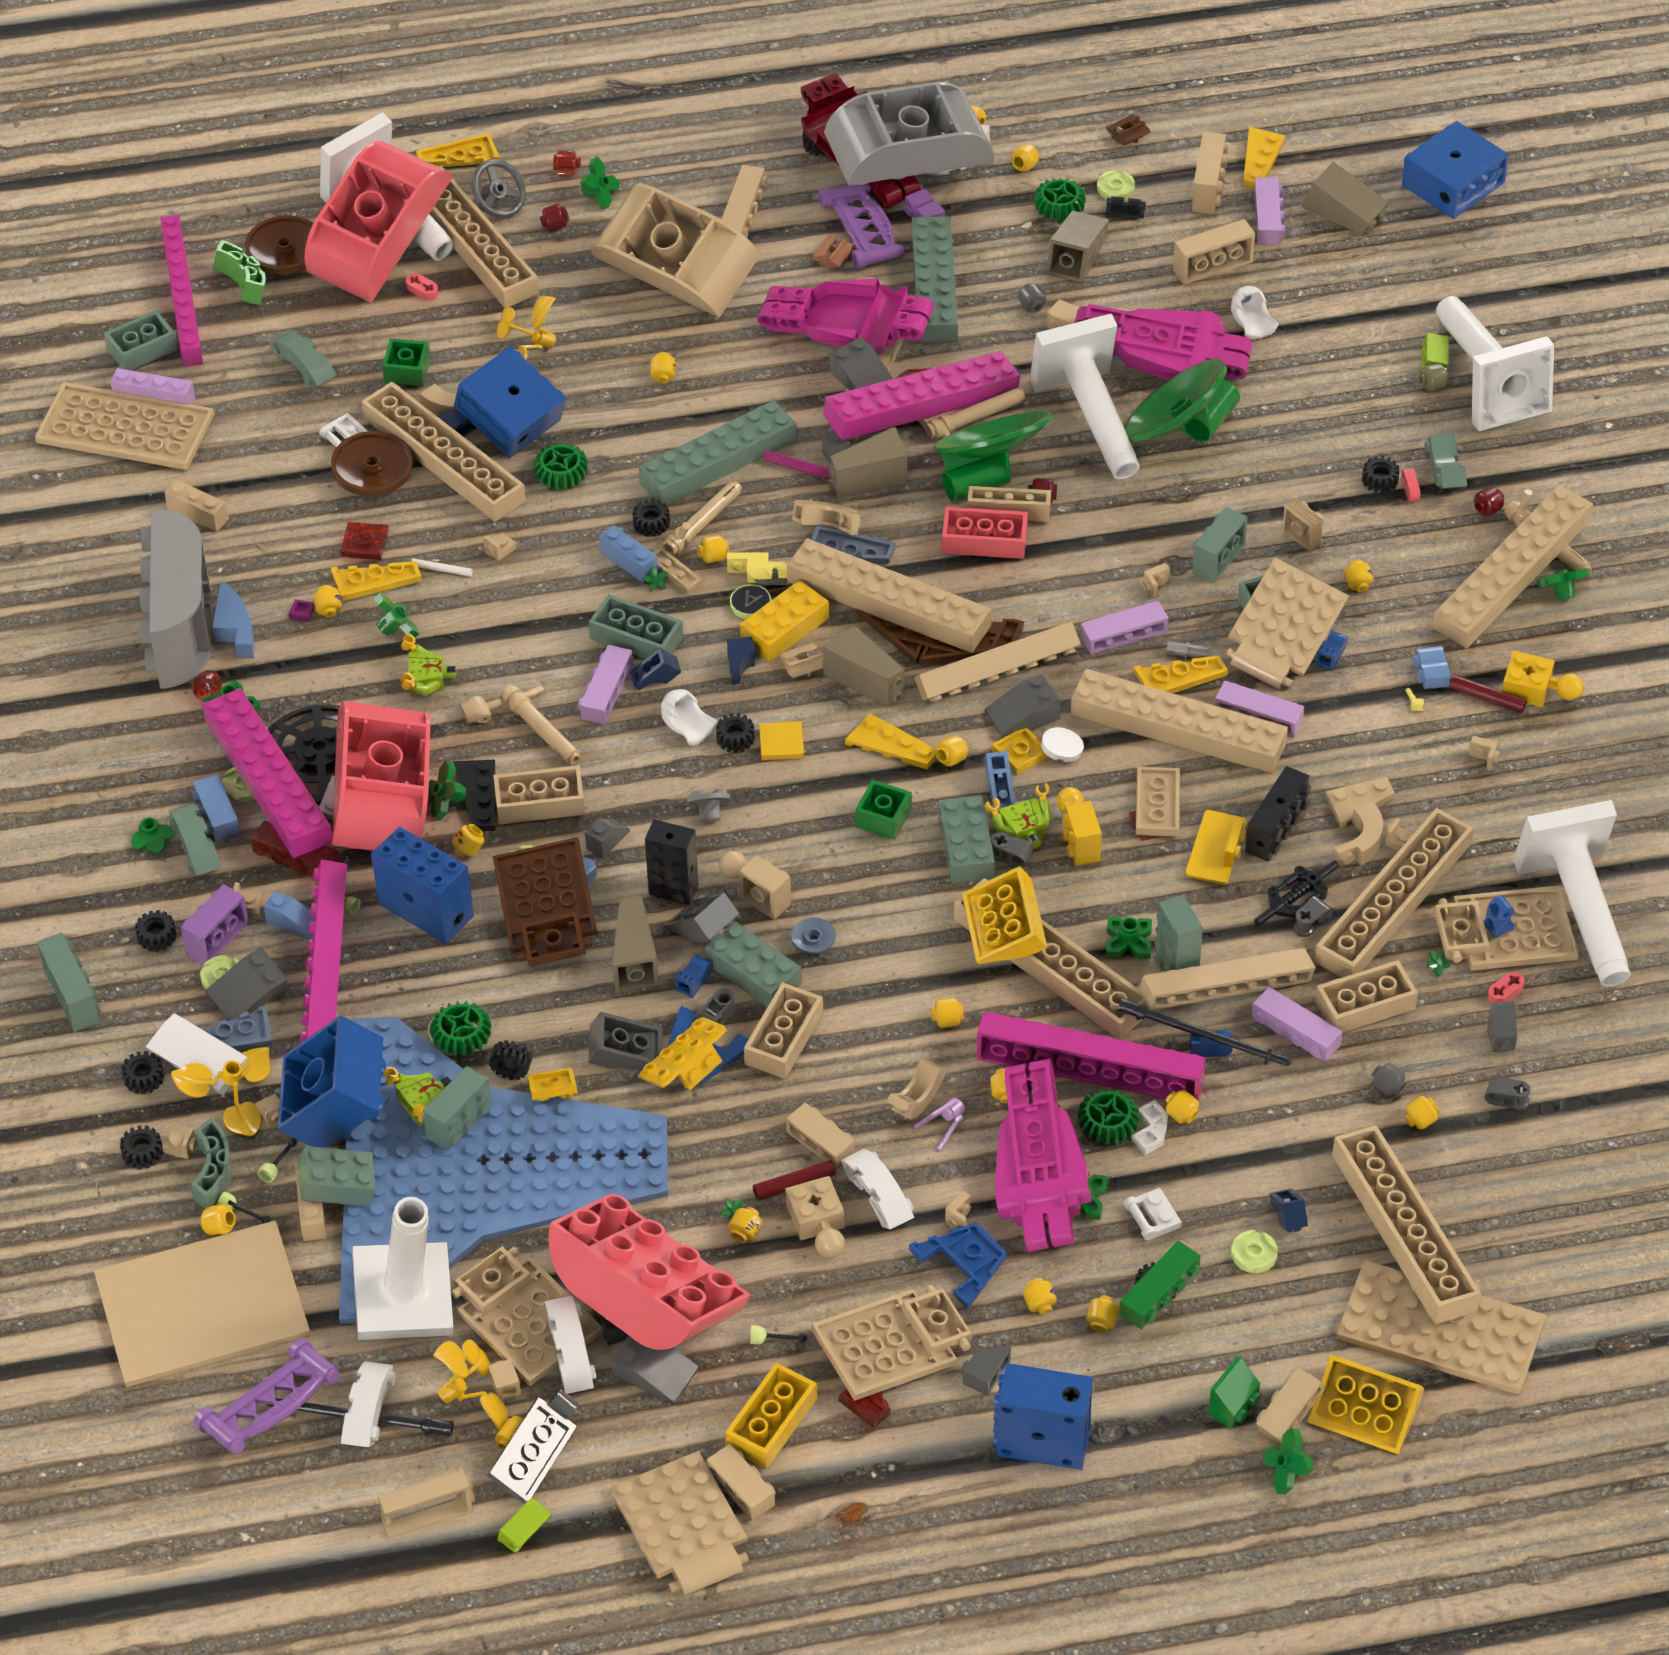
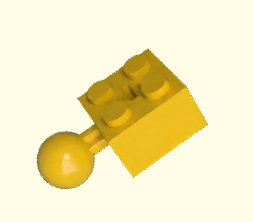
M1513 651L1504 678L1502 691L1527 699L1526 704L1543 707L1549 688L1557 690L1558 695L1562 699L1572 701L1582 695L1584 684L1581 678L1575 674H1565L1560 678L1552 677L1555 660Z
M1073 787L1064 788L1057 795L1056 803L1059 810L1064 813L1062 821L1065 828H1062L1063 841L1068 842V856L1073 858L1075 866L1101 861L1102 832L1092 802H1084L1083 794L1078 789Z

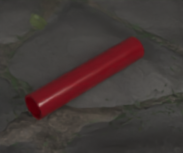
M1457 675L1453 676L1450 683V689L1521 714L1527 703V699Z
M832 1160L754 1184L752 1185L756 1199L760 1200L785 1192V1188L827 1176H835L836 1170Z

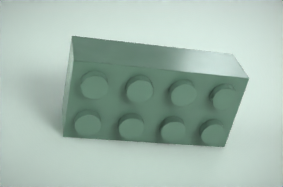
M608 594L589 621L590 639L632 650L633 655L646 659L658 648L673 654L683 639V621Z
M982 795L939 800V820L951 883L977 881L983 878L993 879L995 876V861Z
M1181 895L1160 902L1158 913L1156 914L1158 925L1155 928L1157 940L1155 941L1156 954L1154 955V961L1156 966L1161 967L1163 972L1200 966L1203 926L1185 896Z
M736 921L705 947L706 959L713 962V969L766 1007L769 1006L781 983L797 988L802 984L801 967Z
M61 932L37 941L43 970L73 1031L76 1032L99 1023L98 1013L101 1010L98 1002L95 1000L98 999L93 986L90 987L88 985L90 983L85 970L82 971L80 969L82 965L78 955L74 956L72 953L74 948L70 939L66 940Z

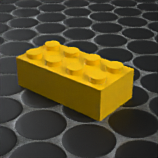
M799 580L741 622L740 638L752 637L753 645H757L758 654L768 662H771L829 619V601Z
M775 1363L726 1430V1446L731 1444L735 1450L739 1449L746 1459L767 1469L816 1402L817 1383Z

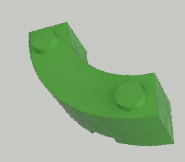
M221 240L216 250L213 269L228 275L238 283L242 290L243 301L261 305L266 279L265 272H262L260 268L261 264L253 256L244 254L242 248Z

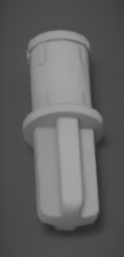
M1168 641L1166 654L1183 656L1185 659L1187 657L1202 658L1208 657L1209 649L1207 647L1189 645V642L1185 644Z

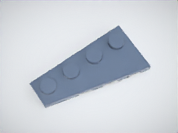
M820 525L816 526L811 539L871 563H890L896 549L895 542L860 534L850 535L841 530Z
M266 1005L258 1007L259 1010L249 1013L247 1011L239 1014V1018L227 1021V1019L220 1021L215 1027L209 1029L207 1027L202 1028L203 1031L237 1051L272 1045Z

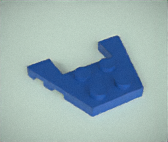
M683 1006L680 1007L668 1046L676 1040L678 1035L684 1033L692 1026V1023L696 1020V1012ZM738 1033L726 1049L712 1044L722 1062L698 1084L702 1085L724 1070V1066L732 1061L736 1062L739 1060L741 1055L744 1054V1047L749 1038Z
M977 1222L951 1230L947 1235L940 1237L935 1235L929 1237L927 1241L921 1243L916 1241L909 1244V1251L921 1263L942 1251L969 1278L968 1281L953 1290L954 1297L966 1309L972 1305L1007 1258V1252Z

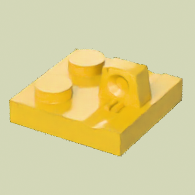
M572 1068L527 1075L532 1100L546 1101L551 1097L557 1096L563 1099H571L573 1094L578 1093Z

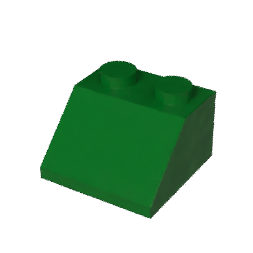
M1239 1356L1234 1359L1210 1391L1208 1415L1231 1429L1238 1422L1242 1423L1248 1409L1251 1406H1256L1261 1397V1394H1259L1260 1382Z

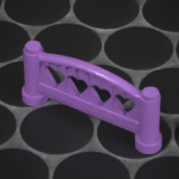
M868 183L865 185H847L833 189L821 188L818 190L820 205L822 208L830 207L831 205L834 207L856 247V250L852 251V262L856 270L864 269L866 265L898 259L904 256L903 245L895 244L894 233L888 217L879 204L869 195L870 187ZM855 200H861L862 205L865 207L859 208L850 205ZM867 212L871 220L859 219L857 217L861 213ZM872 224L876 226L875 229L878 232L864 231V229ZM876 237H881L882 242L885 244L879 245L870 242Z
M299 1338L289 1348L288 1354L292 1359L221 1412L217 1413L210 1407L200 1409L194 1417V1426L201 1432L211 1435L229 1452L239 1454L245 1447V1440L270 1429L290 1416L324 1382L336 1383L340 1373L335 1366L313 1349V1345L304 1338ZM295 1376L312 1377L309 1381L304 1382L301 1387H295ZM277 1389L293 1391L290 1395H286L282 1401H276L275 1391ZM258 1403L274 1405L271 1409H267L264 1414L257 1415L256 1405ZM239 1417L255 1419L252 1423H248L245 1428L238 1429L237 1419Z

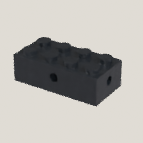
M1288 766L1284 768L1247 824L1246 853L1268 862L1273 854H1278L1281 842L1287 840L1291 831L1290 828L1292 825L1296 826L1302 810L1306 811L1310 799L1307 797L1311 789V785H1309L1310 775Z
M653 819L645 837L649 895L673 900L677 903L690 904L699 886L696 831L692 828Z

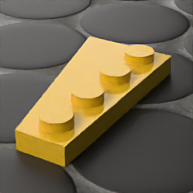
M1249 127L1243 185L1254 188L1255 177H1268L1285 142V135Z
M489 133L416 151L418 158L437 167L476 165L491 159L500 160V156Z
M416 561L389 563L388 566L383 567L378 566V564H371L369 568L348 566V569L338 570V567H331V573L342 602L422 581Z
M1219 655L1194 658L1191 662L1172 661V664L1169 665L1155 663L1151 664V667L1141 668V665L1133 666V672L1140 684L1169 693L1183 691L1228 676V669Z
M871 713L845 739V745L860 746L864 751L871 752L873 750L880 752L884 757L900 758L901 762L928 769L937 759L935 748Z

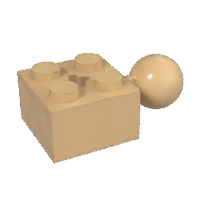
M729 851L721 857L719 862L721 873L730 879L740 877L742 900L773 920L791 905V880L787 872L779 870L768 860L762 859L757 855L748 863L744 855L737 851Z
M830 1176L785 1188L786 1206L800 1240L816 1236L815 1247L821 1256L834 1258L840 1255L844 1249L845 1240L838 1230L845 1228L844 1210Z

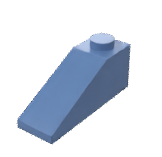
M1008 751L986 753L984 764L991 801L993 798L999 800L1000 806L998 809L1015 804Z
M274 891L263 906L266 923L306 939H311L312 934H308L310 921H313V916H310V909L296 899Z

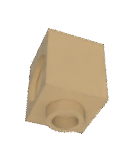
M511 1359L497 1361L492 1365H488L495 1394L501 1400L521 1395L520 1382Z

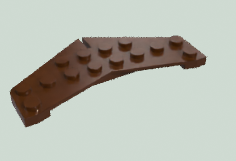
M855 608L856 614L915 664L922 650H924L920 658V665L962 660L1019 640L1024 629V621L1003 618L1002 622L991 621V627L973 653H970Z

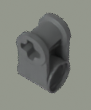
M1002 832L995 833L991 837L994 860L1010 864L1016 868L1019 866L1021 868L1025 867L1034 849L1029 841Z
M1313 896L1303 907L1297 910L1295 917L1297 922L1294 924V932L1300 937L1310 936L1331 918L1333 908L1316 896Z
M725 988L716 991L699 1008L695 1019L705 1017L723 1025L735 1012L733 992Z
M1494 1075L1490 1078L1485 1093V1100L1495 1106H1503L1518 1111L1525 1110L1529 1106L1528 1096L1531 1088L1525 1081Z

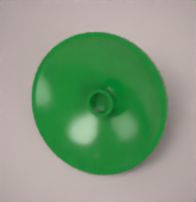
M1210 359L1198 363L1177 374L1155 390L1138 406L1128 419L1124 429L1129 440L1133 442L1163 436L1179 429L1196 441H1208L1240 401L1238 389L1232 383L1224 380L1227 372L1224 362L1220 359Z
M1047 410L1031 411L994 419L960 430L936 442L934 445L935 451L941 453L946 471L942 472V483L950 501L957 502L968 498L969 486L1000 487L1011 482L1009 451L1025 444L1036 436L1046 424L1053 420L1052 412Z

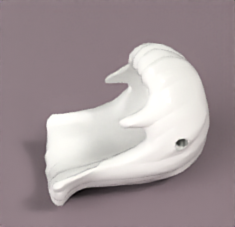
M1243 286L1235 292L1232 298L1231 312L1234 319L1244 328L1245 336L1250 340H1261L1263 337L1271 336L1277 329L1278 322L1268 313L1265 304L1266 299L1262 291L1257 287Z
M684 689L670 691L665 695L661 703V716L674 732L683 735L689 746L699 745L709 735H712L717 720L705 714L698 707L697 699L689 691Z

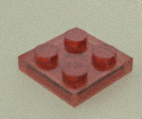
M348 522L340 550L341 557L382 560L389 532L388 525Z

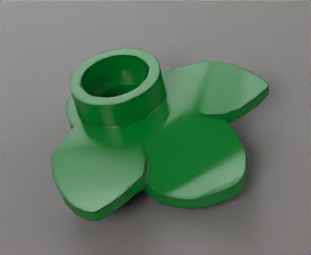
M144 818L139 824V831L132 836V847L134 850L146 847L151 853H161L165 848V839L174 837L173 829L168 825L159 824L154 818Z

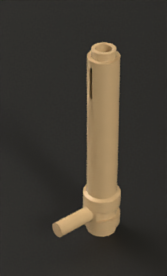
M1015 388L950 415L944 414L939 419L929 420L925 424L926 434L930 439L949 436L958 428L1021 404L1025 400L1024 391Z
M733 481L723 487L687 522H684L681 527H677L672 534L665 538L663 548L672 556L679 554L684 547H687L692 542L693 537L741 494L742 486L740 483Z
M1526 489L1521 502L1512 501L1504 510L1506 517L1511 522H1515L1517 527L1532 513L1527 508L1532 496L1531 490ZM1569 545L1556 556L1573 571L1587 568L1588 574L1592 571L1591 564Z
M514 685L506 686L501 692L502 701L510 707V710L514 714L519 715L567 764H577L581 758L580 752L531 704L530 698L544 693L543 686L539 685L525 692H522Z

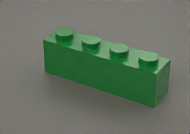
M1178 1240L1120 1300L1119 1315L1141 1330L1147 1323L1151 1324L1155 1320L1157 1313L1170 1304L1172 1297L1185 1288L1186 1282L1191 1277L1197 1276L1201 1269V1255Z

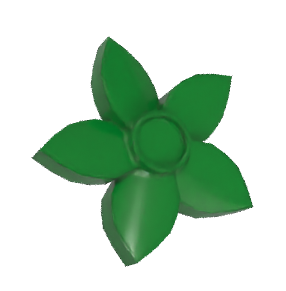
M652 567L651 576L648 575L642 579L650 583L649 589L651 592L657 586L659 588H666L663 579L667 573L661 572L658 574L657 570Z
M1429 951L1432 961L1428 962L1426 967L1434 968V973L1439 977L1442 975L1443 969L1449 968L1451 965L1448 961L1444 960V951L1438 955L1433 951Z
M725 1198L727 1208L723 1209L720 1215L728 1216L730 1222L735 1211L741 1208L743 1199L736 1200L733 1203L731 1199Z

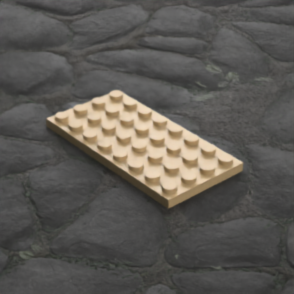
M63 382L35 436V441L39 444L188 470L215 413L213 408Z
M1364 1260L1337 1331L1336 1339L1520 1395L1546 1320V1315L1481 1295L1478 1312L1435 1324L1403 1271Z

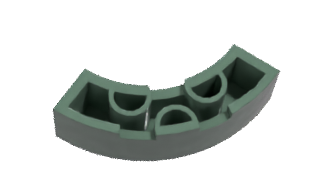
M291 329L270 340L272 352L278 358H284L292 363L303 375L304 382L310 388L317 387L337 376L325 355H320L315 350L316 345L307 336L301 337L299 331Z
M1455 433L1430 435L1427 441H1425L1424 447L1425 453H1429L1436 486L1440 489L1467 487L1466 468L1461 463H1456L1458 461Z
M190 803L169 810L170 816H167L170 828L175 829L188 857L185 860L188 871H193V874L197 876L221 868L213 841L210 838H206L205 834H208V829L203 817L197 814L199 809L196 804Z
M212 1117L194 1131L197 1146L205 1154L206 1163L199 1176L191 1183L194 1201L204 1209L217 1205L221 1194L224 1191L227 1192L232 1177V1161L226 1135Z

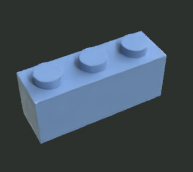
M613 525L599 536L600 553L643 584L646 581L642 578L648 575L651 576L652 567L658 572L657 555Z
M218 774L194 781L195 791L191 792L195 804L199 803L200 805L198 807L200 816L203 819L206 818L205 824L208 834L212 833L215 841L240 834L238 819Z

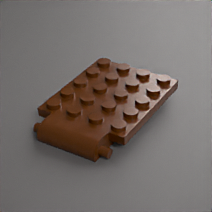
M575 837L492 856L511 953L526 951L518 953L519 962L528 961L529 967L586 954L585 947L593 946L592 937L585 939L583 937L597 935L598 931L579 838Z

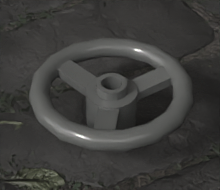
M491 159L481 163L475 169L472 176L471 190L476 203L482 211L491 217L505 219L513 217L521 210L525 201L526 188L522 176L514 166L504 160ZM495 167L508 171L515 179L518 190L507 188L503 181L498 180ZM487 170L490 183L484 185L480 193L479 179L482 173ZM504 196L518 198L515 205L509 210L499 211L491 207L494 202Z

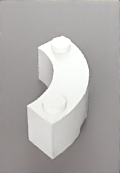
M864 1148L841 1159L848 1180L854 1183L861 1191L865 1189L871 1196L869 1203L883 1228L892 1229L914 1218L912 1213L913 1205L910 1199L905 1198L894 1177L875 1152Z
M573 1296L544 1301L556 1351H561V1353H557V1360L565 1393L569 1394L594 1388L592 1379H596L594 1365H589L579 1317H582L580 1304H575Z
M365 1361L359 1368L357 1373L361 1377L356 1383L353 1382L349 1401L353 1403L352 1407H349L348 1413H345L341 1444L370 1447L375 1444V1441H378L380 1428L377 1427L381 1407L387 1392L395 1383L396 1375L395 1372H392L393 1365Z

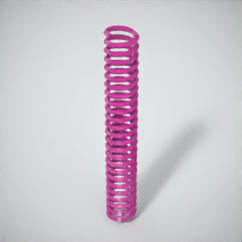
M768 450L764 453L765 462L785 466L800 472L803 471V473L806 472V474L809 473V475L812 474V476L815 475L827 480L831 479L827 467L824 469V466L821 468V465L818 467V465Z

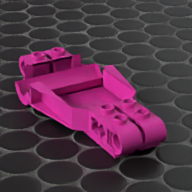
M878 278L823 282L813 289L772 286L768 291L757 321L761 326L769 328L770 331L807 334L811 340L843 347L862 337L873 347L877 355H880L884 352L886 346H894L897 339H922L933 312L934 303L928 298L908 295V287H900L898 291L891 290L886 285H880Z
M1092 304L1082 306L1077 310L1074 323L1112 313L1117 324L1113 356H1118L1130 368L1170 380L1198 363L1210 359H1220L1227 367L1225 378L1240 380L1247 375L1253 346L1252 341L1243 336L1225 333L1226 325H1221L1220 317L1213 312L1140 308L1128 312Z
M1051 1059L1030 1062L1029 1071L1031 1077H1029L1026 1063L1005 1067L1004 1071L1009 1115L1000 1124L995 1197L1000 1218L1011 1217L1012 1222H1015L1017 1227L1023 1226L1028 1252L1049 1249V1233L1053 1247L1074 1244L1075 1236L1072 1216L1081 1215L1079 1211L1081 1209L1080 1204L1092 1202L1088 1185L1090 1174L1068 1113L1058 1107L1055 1076Z

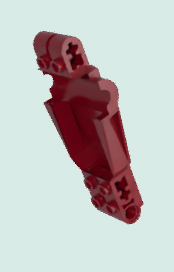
M833 73L819 79V81L816 80L801 86V95L809 106L806 116L801 118V123L806 136L839 166L824 133L825 127L832 114L841 105L858 95L867 93V91L857 94L856 91L854 92L855 86L848 88L839 75ZM914 175L905 176L902 179H887L868 183L870 192L882 208H888L903 202V200L905 201V196L921 190V186Z

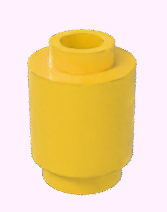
M512 1416V1418L507 1419L495 1436L496 1445L500 1450L504 1449L523 1418Z

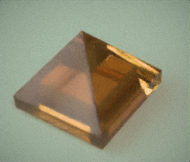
M853 1502L837 1512L836 1516L859 1525L866 1505L861 1502Z

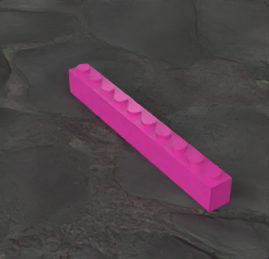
M180 216L160 217L183 366L203 364Z
M321 859L319 867H315L312 879L316 881V885H313L311 898L315 900L310 908V916H313V921H310L308 934H312V938L309 939L307 945V952H310V957L307 958L305 969L309 970V975L305 977L304 988L308 990L303 998V1007H306V1012H303L301 1025H304L305 1029L301 1032L300 1043L336 1018L347 864Z

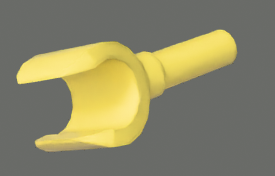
M1407 688L1405 691L1411 701V711H1423V698L1416 699L1411 689Z

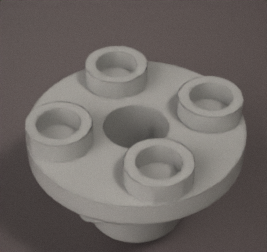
M726 789L713 790L714 792L705 794V790L692 791V794H689V797H687V803L696 804L699 807L700 820L702 822H716L720 819V802L730 800V794L727 793Z

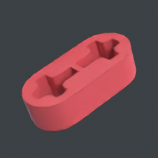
M416 273L406 277V288L411 293L427 301L435 300L438 297V286L433 281Z
M1402 469V484L1408 501H1419L1420 487L1414 469Z
M1510 972L1492 984L1488 990V1001L1490 1003L1508 1002L1523 991L1525 982L1522 974Z

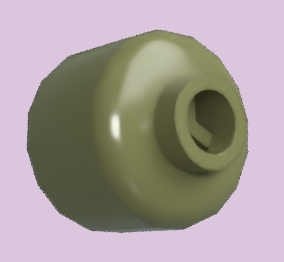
M1441 364L1424 366L1418 376V382L1426 391L1443 389L1449 382V372Z

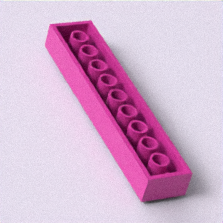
M997 351L827 396L825 398L823 416L840 439L846 440L975 405L1018 388L1021 375L1004 353Z
M237 689L202 703L206 724L293 859L332 843L331 827L328 820L242 689Z
M983 1012L977 1031V1060L1009 1067L1026 1063L1029 1071L1030 1062L1051 1059L1054 1076L1162 1099H1166L1173 1091L1177 1093L1180 1090H1186L1198 1102L1200 1100L1204 1085L1206 1057L1167 1050L1152 1045L1138 1044L1129 1040H1119L1108 1036L1090 1034L1085 1031L1066 1029L1061 1026L1057 1027L1041 1022L1023 1020L1018 1017H1008L998 1013Z

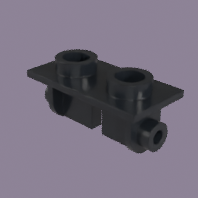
M1107 197L1105 215L1144 219L1146 201L1128 198V202H1124V197Z

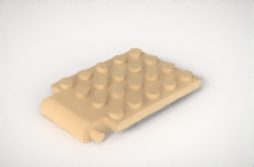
M1275 557L1228 638L1240 644L1237 651L1229 648L1226 653L1227 656L1232 658L1230 665L1278 690L1282 685L1290 688L1293 680L1287 678L1290 670L1302 677L1304 676L1317 650L1322 645L1346 604L1349 595Z
M1560 886L1454 896L1452 903L1448 904L1447 899L1443 898L1438 901L1439 905H1435L1433 909L1445 957L1453 960L1455 963L1461 962L1462 959H1467L1470 971L1578 960L1579 954ZM1503 895L1514 908V913L1511 916L1514 930L1494 938L1484 925L1490 901L1497 896Z
M502 1246L455 1279L454 1285L456 1288L451 1291V1294L455 1299L462 1296L467 1301L457 1309V1314L504 1361L511 1359L516 1373L531 1386L559 1366L557 1353H561L560 1350L556 1351L544 1301L570 1295L534 1259L529 1257L520 1264L515 1259L519 1255L518 1250L512 1247L507 1251ZM580 1306L582 1317H579L586 1346L603 1333V1327Z
M929 1285L925 1288L927 1294L917 1296L914 1289L812 1323L811 1331L854 1401L957 1365L958 1361L953 1351L959 1348L967 1351L971 1348L969 1342L972 1340L973 1335L943 1288L935 1290L933 1285Z
M699 1451L610 1487L614 1500L657 1579L672 1573L675 1581L668 1584L672 1593L681 1590L682 1594L686 1596L743 1572L742 1564L749 1561L746 1552L738 1555L734 1547L747 1542V1536Z

